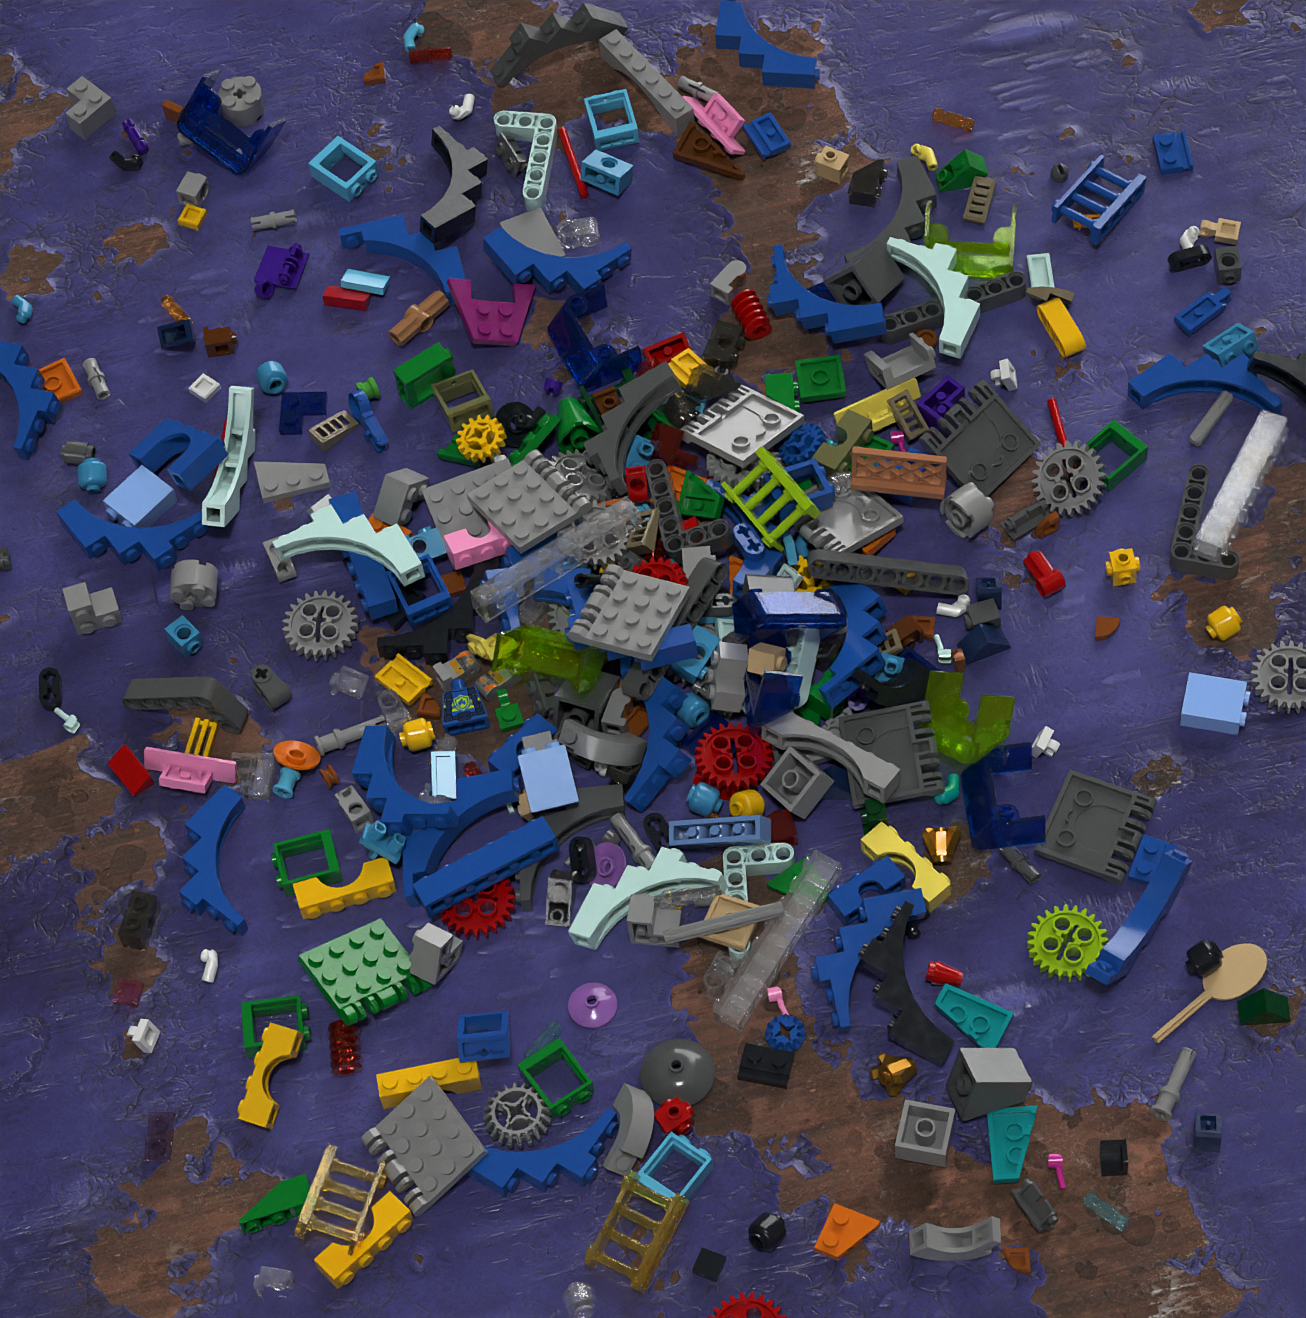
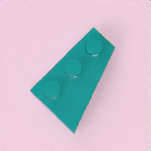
M946 983L935 1002V1009L980 1048H998L1014 1017L1013 1012Z
M1038 1105L1008 1107L987 1113L993 1184L1019 1182Z

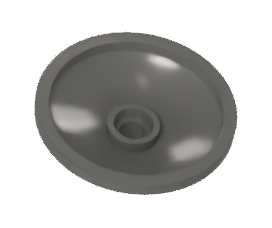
M671 1039L659 1043L647 1053L640 1068L642 1088L658 1106H661L668 1099H675L677 1096L683 1103L687 1101L691 1107L699 1104L711 1092L716 1075L714 1062L707 1050L696 1042L686 1039ZM676 1064L681 1066L679 1069L672 1068Z

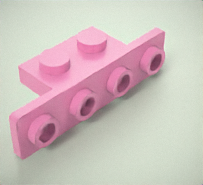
M714 93L705 107L694 97L682 96L693 107L694 115L698 118L699 124L706 127L711 132L710 135L724 145L723 148L727 153L731 155H744L746 151L734 137L745 120L720 94Z
M152 747L144 749L145 769L162 772L159 777V786L188 790L194 793H206L212 780L233 784L237 781V763L235 761Z

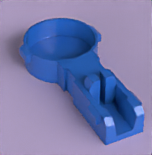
M362 389L349 393L348 402L355 419L363 426L365 439L370 440L376 452L386 451L389 441L372 412L367 395Z

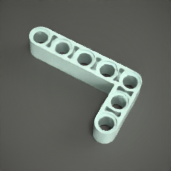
M500 111L494 116L497 137L502 132L505 137H513L515 141L532 142L523 187V198L527 211L539 207L543 209L558 138L556 119L553 115L545 113Z
M809 610L799 612L801 626L797 645L787 644L785 652L787 665L785 670L780 673L779 680L745 691V698L741 709L750 721L755 722L767 718L777 706L793 710L806 703L822 633V627Z
M771 843L727 848L723 853L724 879L728 885L725 894L748 902L747 876L782 873L795 864L792 846L787 843ZM782 856L788 857V859L786 860H780L778 858ZM757 858H763V859H764L763 861H760V862L754 861V860L757 859ZM732 860H739L738 863H730ZM735 881L741 882L739 885H732V884H731L732 882H735ZM751 939L745 952H737L735 949L728 947L729 957L733 963L743 965L749 962L751 959Z

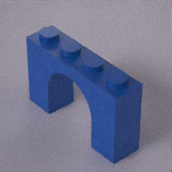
M165 418L128 453L137 468L143 465L154 474L172 456L185 451L167 471L177 486L189 491L229 455L224 448L225 443L220 437L209 435L203 430H196L190 425L186 426L177 420L173 421Z

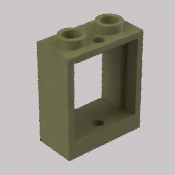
M473 369L431 385L435 402L452 433L463 429V423L470 424L469 418L475 421L478 415L482 419L486 415H489L490 418L495 417L491 400ZM471 392H475L478 397L448 409L445 403Z

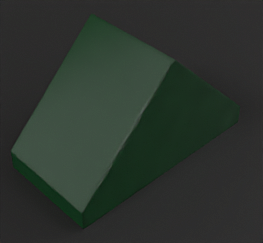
M1263 988L1237 1001L1240 1026L1291 1022L1288 997Z

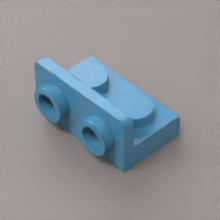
M1236 323L1202 346L1204 353L1218 360L1221 367H1224L1241 354L1249 357L1253 354L1254 350H1259L1255 332L1239 323Z

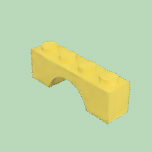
M880 822L860 839L861 851L873 862L889 856L894 863L905 866L913 873L915 881L912 889H922L925 906L929 913L951 895V882L944 873L939 874L926 857L922 858L917 854L914 846L908 841L904 842L892 826L888 827L883 822Z

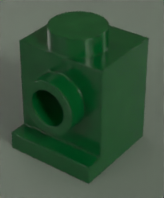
M874 798L866 799L865 809H862L860 812L864 835L880 822L888 826L885 803Z

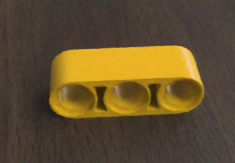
M1059 297L1036 306L1040 321L1063 358L1086 349L1085 340Z

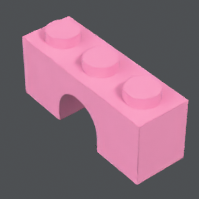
M489 521V534L481 538L470 536L466 528L444 535L446 553L455 570L505 554L506 547H512V545Z

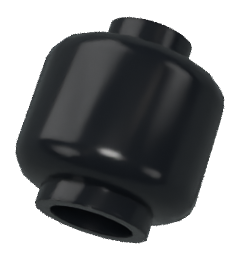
M1201 940L1187 950L1188 961L1185 964L1193 975L1198 973L1202 977H1207L1222 966L1221 959L1224 958V955L1214 941Z
M762 1213L748 1228L751 1245L760 1251L773 1250L786 1236L784 1220L777 1214Z

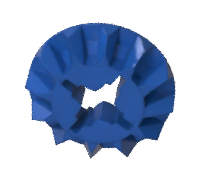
M786 1013L782 1016H775L767 1024L765 1031L766 1041L771 1048L793 1052L804 1042V1025L796 1016L793 1017ZM780 1026L786 1030L791 1029L789 1032L790 1041L784 1035L778 1036L781 1034Z

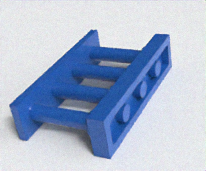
M1103 155L1090 162L1083 175L1060 200L1057 199L1053 203L1051 208L1053 212L1051 222L1056 223L1064 215L1088 227L1089 231H1091L1090 242L1096 245L1101 242L1144 194L1147 177L1138 174L1134 180L1128 181L1104 169L1105 156ZM1100 176L1125 190L1122 193L1116 194L1094 183V181ZM1088 189L1113 203L1110 206L1104 207L1082 196V194ZM1076 202L1101 216L1098 219L1092 220L1070 207Z

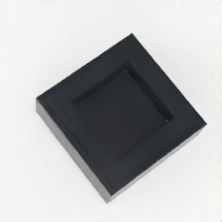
M702 1247L693 1266L692 1273L717 1282L725 1264L726 1256Z

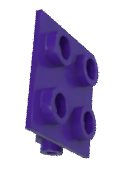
M294 243L289 249L268 245L255 275L254 282L269 280L274 286L296 290L310 254L303 252L302 246L298 243Z

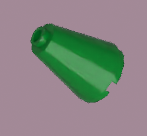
M568 397L558 403L557 416L561 419L557 424L558 448L564 455L566 450L575 453V449H578L579 453L583 454L586 450L583 443L602 433L601 429L576 398Z

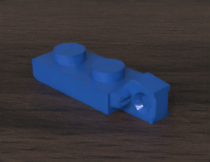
M1225 286L1216 294L1213 292L1205 293L1174 317V323L1190 336L1227 307V303L1231 300L1232 292Z

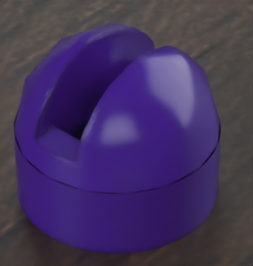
M262 280L256 283L254 291L260 298H270L274 293V286L271 281Z
M546 378L544 390L549 394L550 390L553 389V396L560 393L563 382Z

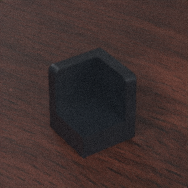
M1126 1139L1100 1141L1101 1176L1127 1175L1128 1154Z

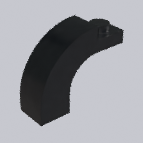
M908 658L899 674L888 681L879 682L858 668H855L851 676L859 681L857 686L865 690L863 693L864 697L880 705L894 707L916 701L930 688L938 674L922 663Z

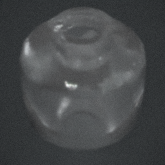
M575 1282L564 1290L562 1303L569 1318H592L598 1310V1300L591 1285Z

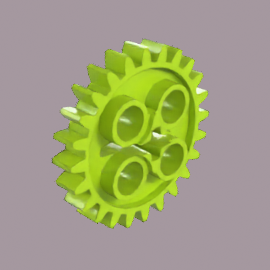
M1067 904L1064 905L1063 911H1060L1057 906H1054V913L1052 914L1045 910V918L1038 915V924L1032 923V931L1028 932L1029 941H1027V948L1030 949L1029 958H1034L1033 965H1040V973L1048 970V978L1053 977L1054 974L1058 975L1059 982L1063 976H1067L1068 982L1072 981V976H1076L1081 981L1082 974H1085L1088 965L1097 960L1102 948L1108 943V938H1106L1107 930L1101 929L1102 921L1095 922V914L1088 917L1086 908L1081 913L1077 912V905L1073 907L1072 911L1068 910ZM1059 926H1065V927H1067L1068 929H1066V930H1059V929H1057V927H1059ZM1075 926H1078V928L1076 929V931H1075V932L1073 933V935H1072V931H1073L1074 927H1075ZM1082 936H1086L1090 938V940L1082 941L1079 938ZM1063 944L1066 945L1061 960H1057L1063 952ZM1054 946L1056 949L1047 950L1045 947ZM1075 956L1079 959L1076 961H1071L1068 959V957Z

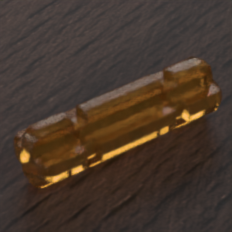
M935 108L932 114L934 121H944V124L957 128L963 127V130L972 131L975 125V120L972 118H963V115L950 111L944 112L940 108Z
M167 294L161 298L162 306L168 310L169 314L176 321L190 319L192 322V318L174 301L171 295Z

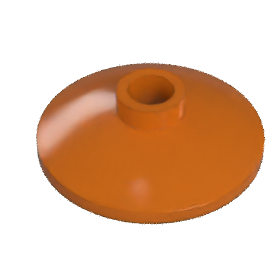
M283 741L276 744L273 749L274 758L280 764L294 770L313 769L320 763L321 757L319 752L314 747L303 742Z

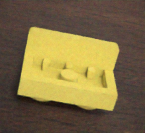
M494 633L487 639L473 634L466 636L469 641L467 646L474 656L477 655L491 661L496 658L505 657L510 653L509 649L515 646L510 637Z

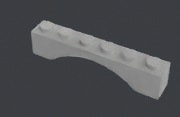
M617 29L599 39L601 57L614 70L623 72L644 91L664 122L677 136L686 130L690 122L695 124L693 107Z
M777 706L762 723V740L781 750H786L791 746L794 749L822 753L835 759L855 776L863 793L882 803H885L900 785V769L894 764L887 763L876 757L873 753L866 752L854 743L836 736L833 732L820 728L812 721L799 717L789 709Z

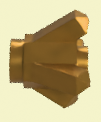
M957 826L924 829L922 832L923 841L930 852L932 863H952L953 852L962 836Z
M880 1052L877 1061L881 1062V1066L871 1067L869 1075L873 1079L878 1078L881 1084L886 1086L887 1093L890 1096H897L906 1082L916 1075L917 1068L911 1057H895Z

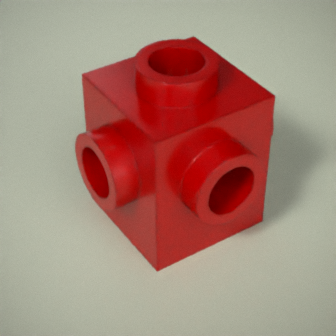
M678 1096L675 1099L666 1100L661 1104L660 1109L654 1112V1118L666 1136L670 1132L677 1136L680 1134L685 1135L695 1124L692 1117L695 1114L694 1110L687 1101L683 1103Z

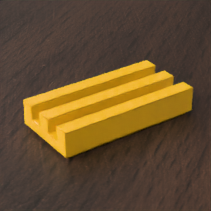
M195 717L185 753L192 754L200 727H202L194 755L200 756L207 730L211 728L203 756L210 757L219 725L215 721L210 722L209 719L202 721L200 718Z

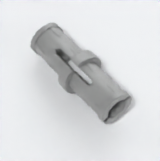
M682 76L677 84L678 89L692 94L696 99L701 98L709 102L714 93L721 95L720 92L706 87L705 83H697L686 76Z
M292 209L280 213L273 211L269 215L251 217V223L261 222L260 224L252 225L253 231L271 227L277 229L281 225L297 223L296 217L287 218L295 216V210Z
M95 358L86 359L83 362V367L88 375L87 381L95 391L96 398L98 400L108 399L111 393L105 383L106 377L104 373L100 371Z

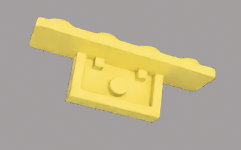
M912 378L891 389H884L834 412L836 425L848 409L871 419L874 432H878L883 427L892 423H897L887 400L906 389L913 400L920 398L921 394L917 379ZM903 399L897 402L896 406L898 408L907 402ZM909 407L900 411L901 415L910 412Z

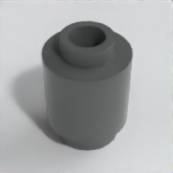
M68 440L66 445H62L61 457L64 458L65 463L80 465L84 459L96 458V446L88 442Z

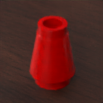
M938 960L936 962L929 961L925 980L936 985H945L946 983L952 986H960L963 972Z

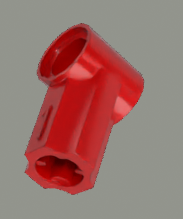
M1035 550L1029 553L1023 560L1024 566L1034 578L1036 588L1043 598L1066 587V582L1058 569L1052 568L1041 551Z

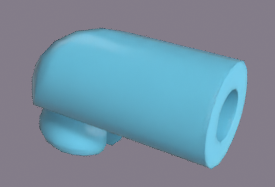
M413 23L404 34L403 39L406 52L412 53L416 50L414 39L416 35L422 36L424 33L422 25Z

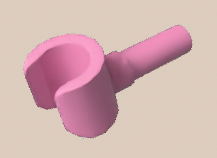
M767 988L769 1002L777 1001L782 1015L785 1013L789 1015L784 1005L781 988Z

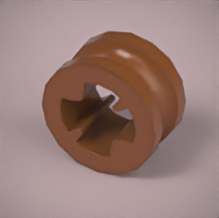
M330 764L327 765V769L319 770L324 783L329 789L332 788V784L340 783L336 772Z

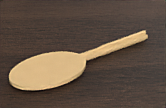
M1246 943L1234 945L1223 950L1222 966L1207 977H1203L1204 992L1152 1036L1154 1042L1159 1044L1211 998L1221 1001L1232 1000L1252 990L1265 973L1267 966L1265 952L1257 945Z

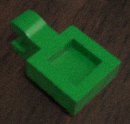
M506 688L497 690L500 708L494 710L501 733L522 728L524 722L518 703L510 704Z

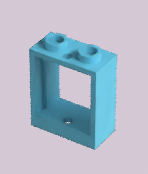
M626 89L584 98L585 112L596 150L604 151L639 143L638 128ZM624 108L628 124L597 130L594 114Z
M339 136L308 163L311 177L348 202L359 196L362 190L369 183L374 182L379 175L377 163L374 159ZM344 156L362 166L347 182H344L329 171Z
M670 1132L634 1177L636 1188L677 1215L713 1170L712 1157L706 1150L702 1148L698 1150L692 1146L689 1139L681 1134L677 1136ZM673 1150L700 1167L679 1195H676L652 1178Z

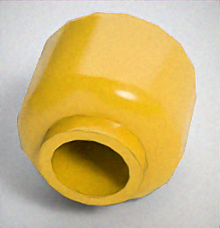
M1223 605L1207 616L1209 625L1205 628L1213 639L1218 637L1221 641H1226L1241 630L1240 624L1242 620L1233 607L1228 608Z
M424 718L405 722L402 726L403 732L399 733L403 747L408 745L409 750L412 752L431 747L432 740L436 739L431 722H426Z
M756 790L740 791L733 794L730 798L729 811L732 817L763 815L764 799Z

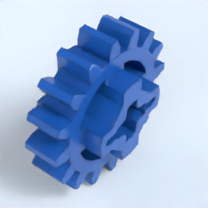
M811 422L806 426L802 424L798 429L787 435L786 439L779 441L782 446L778 447L779 457L788 467L811 460L822 443H827L826 435L817 424L814 426Z

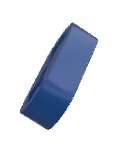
M748 523L737 524L733 529V540L744 558L750 562L762 560L765 555V545L755 529Z

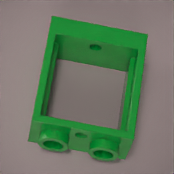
M439 342L393 369L398 394L410 410L434 396L431 388L432 384L455 376L456 369L452 364L453 355L448 348L444 349Z
M1116 420L1111 421L1086 443L1089 446V450L1093 448L1097 451V454L1112 441L1130 456L1112 474L1102 479V482L1107 487L1100 488L1107 492H1110L1145 462L1148 453V446ZM1081 459L1075 461L1076 469L1081 465Z
M330 829L273 843L275 853L271 854L274 868L278 867L280 872L276 874V880L279 889L284 888L286 896L295 894L294 883L317 877L325 885L343 881ZM324 848L329 870L292 880L288 879L284 858Z
M300 995L241 1003L244 1048L248 1058H254L256 1053L261 1051L263 1042H257L255 1018L296 1012L298 1031L304 1034L299 1051L307 1050V1041L311 1040L309 1025L305 1026V1018H309L307 1003L302 1002Z
M560 1038L517 1064L520 1076L529 1088L533 1086L535 1093L538 1092L540 1099L544 1101L545 1107L549 1108L552 1120L558 1116L566 1115L573 1106L588 1101L592 1094L595 1093L593 1082ZM562 1059L581 1086L552 1104L533 1077Z

